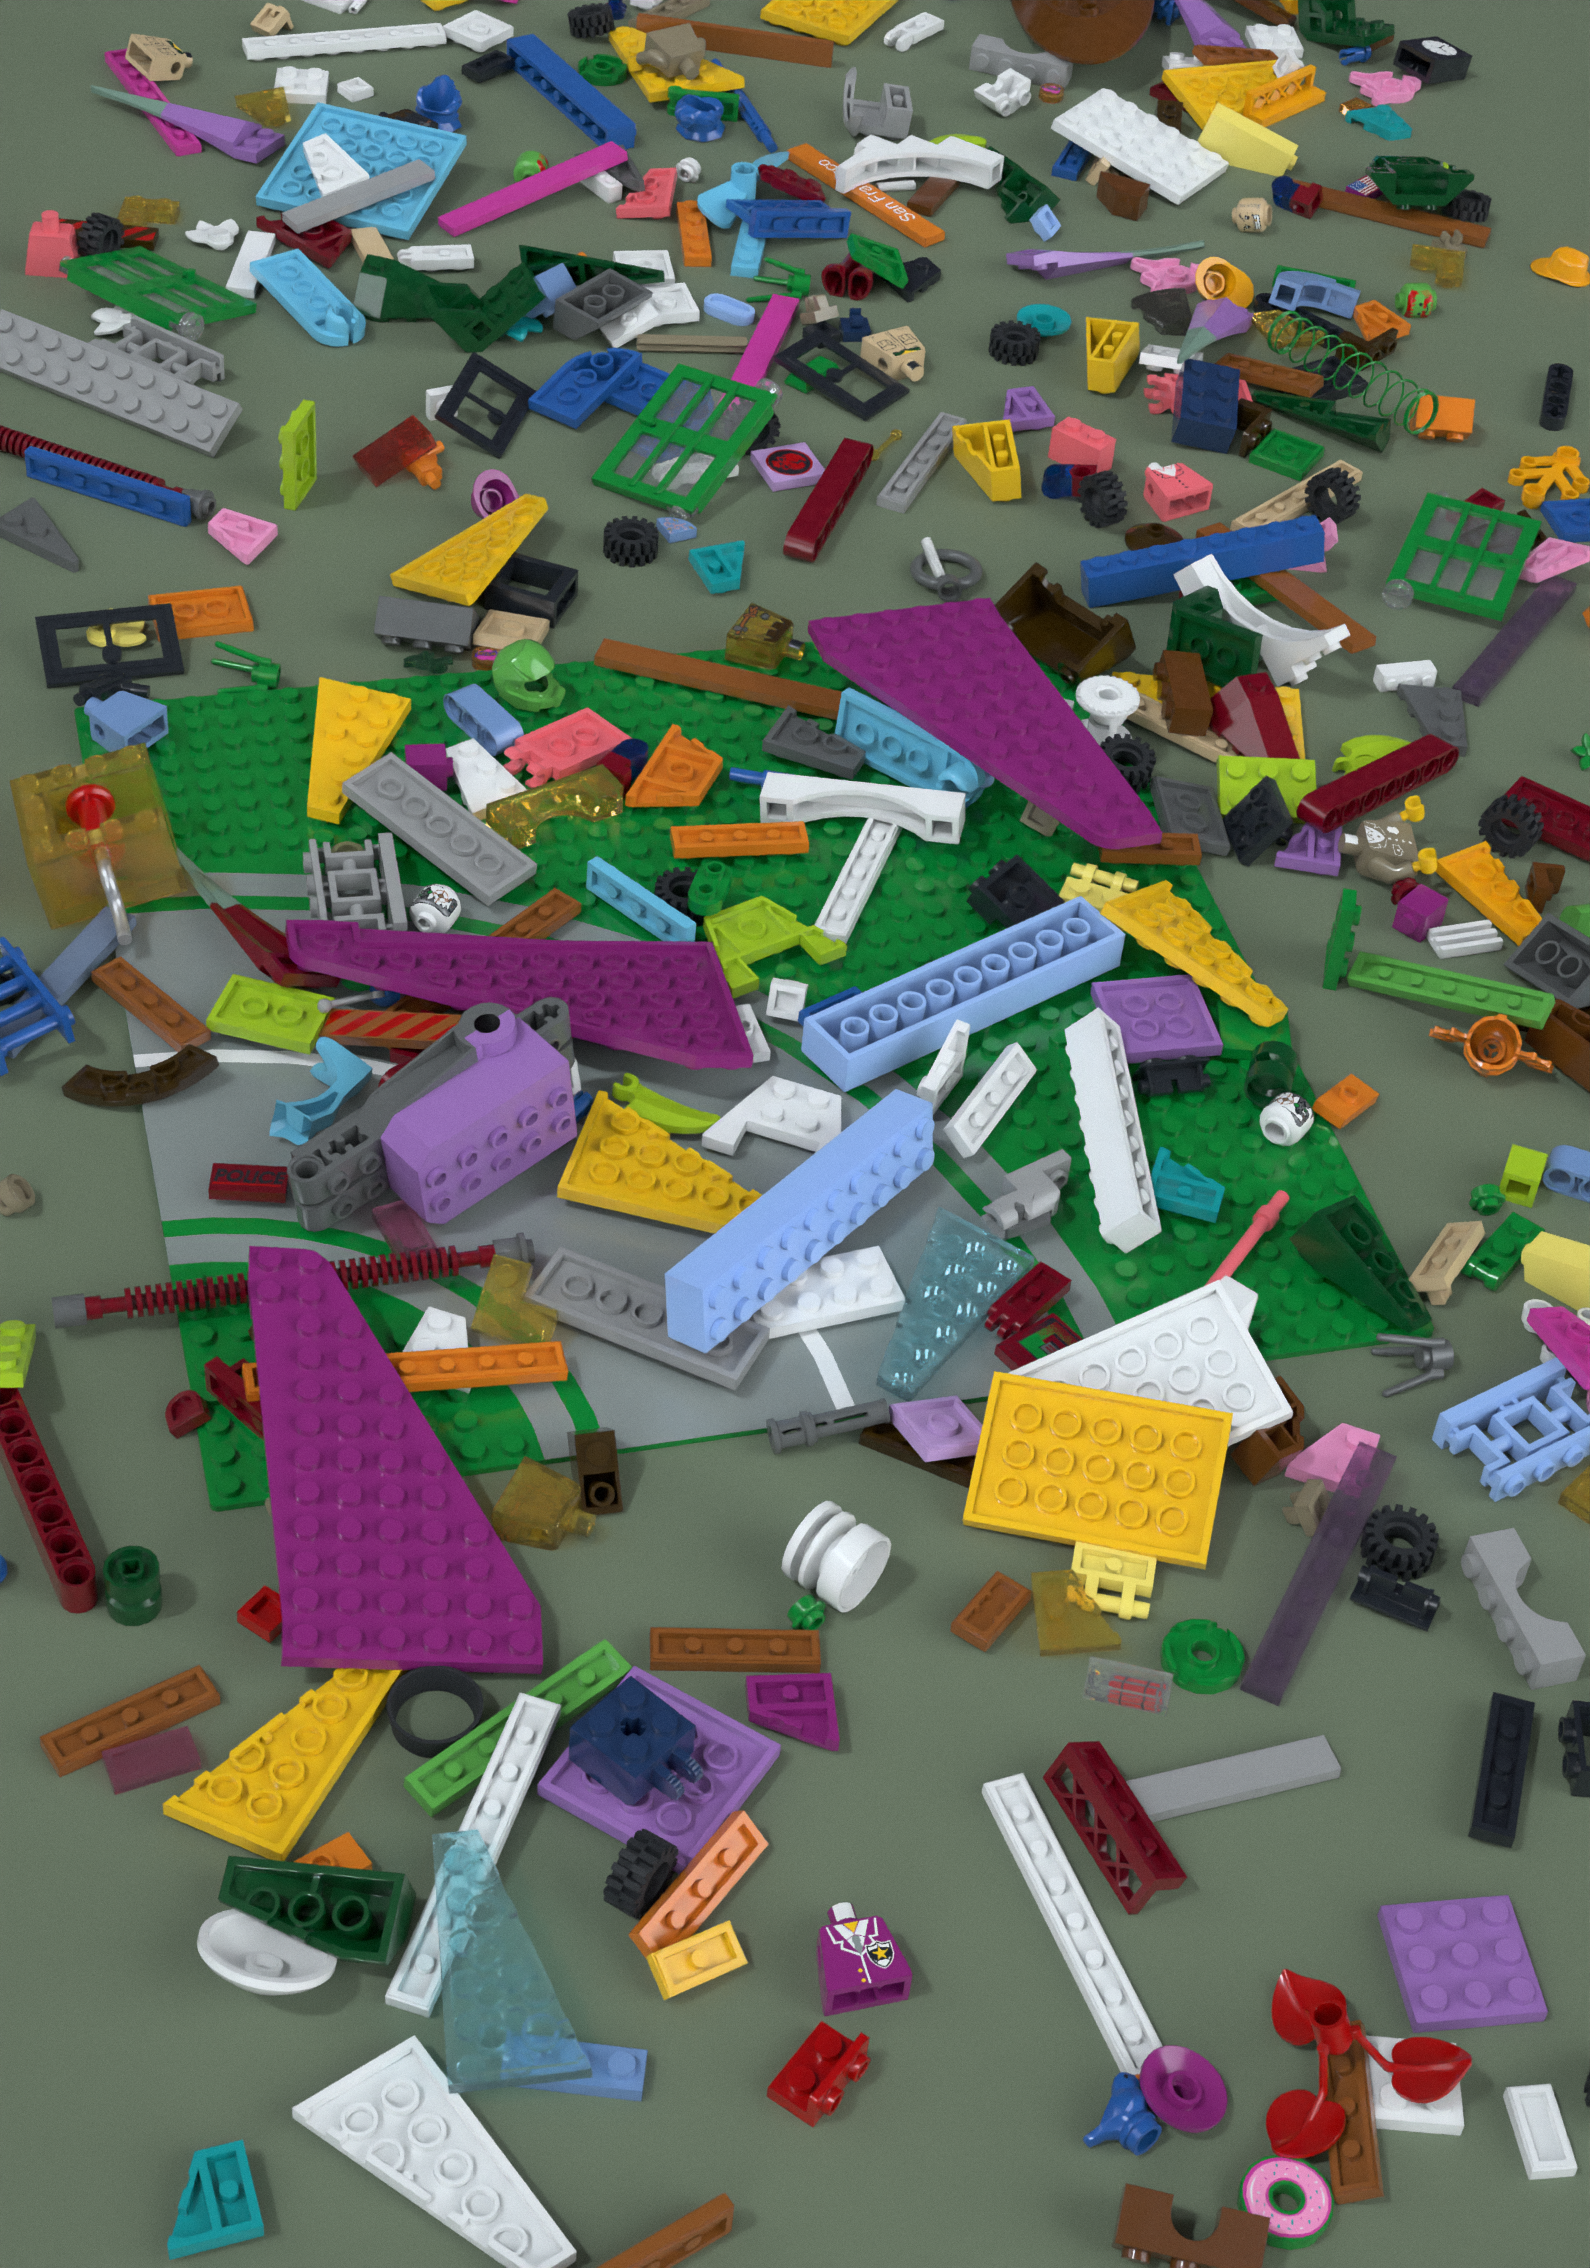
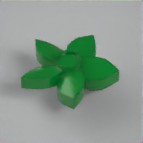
M1584 733L1582 736V746H1576L1570 750L1576 756L1581 757L1579 760L1581 770L1590 767V736L1587 733Z

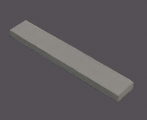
M418 159L282 213V219L285 224L298 234L433 181L435 179V171Z
M940 412L877 496L876 506L904 514L953 447L952 426L967 424V419Z
M1320 1735L1128 1780L1126 1783L1150 1820L1156 1822L1339 1778L1342 1769L1325 1736ZM1085 1800L1094 1820V1807L1089 1800Z

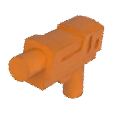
M436 441L425 448H422L418 443L414 445L411 443L400 448V463L409 473L412 472L422 486L429 485L433 490L441 486L439 479H442V468L437 464L436 456L445 449L441 441Z

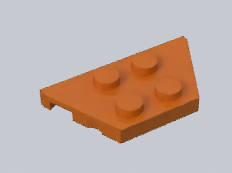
M672 724L626 794L625 806H699L721 772L723 758L714 751L705 748L704 744L696 738L690 742L681 735V727Z

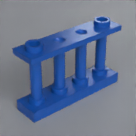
M4 936L0 938V949L3 955L0 958V974L10 970L15 978L0 985V1001L23 990H26L30 998L1 1011L0 1028L40 1009L47 1017L2 1039L0 1037V1076L9 1073L4 1059L9 1056V1051L55 1029L60 1032L68 1044L75 1041L71 1028L75 1024V1019L66 1004L61 1006L28 966L26 957L20 947L13 948Z

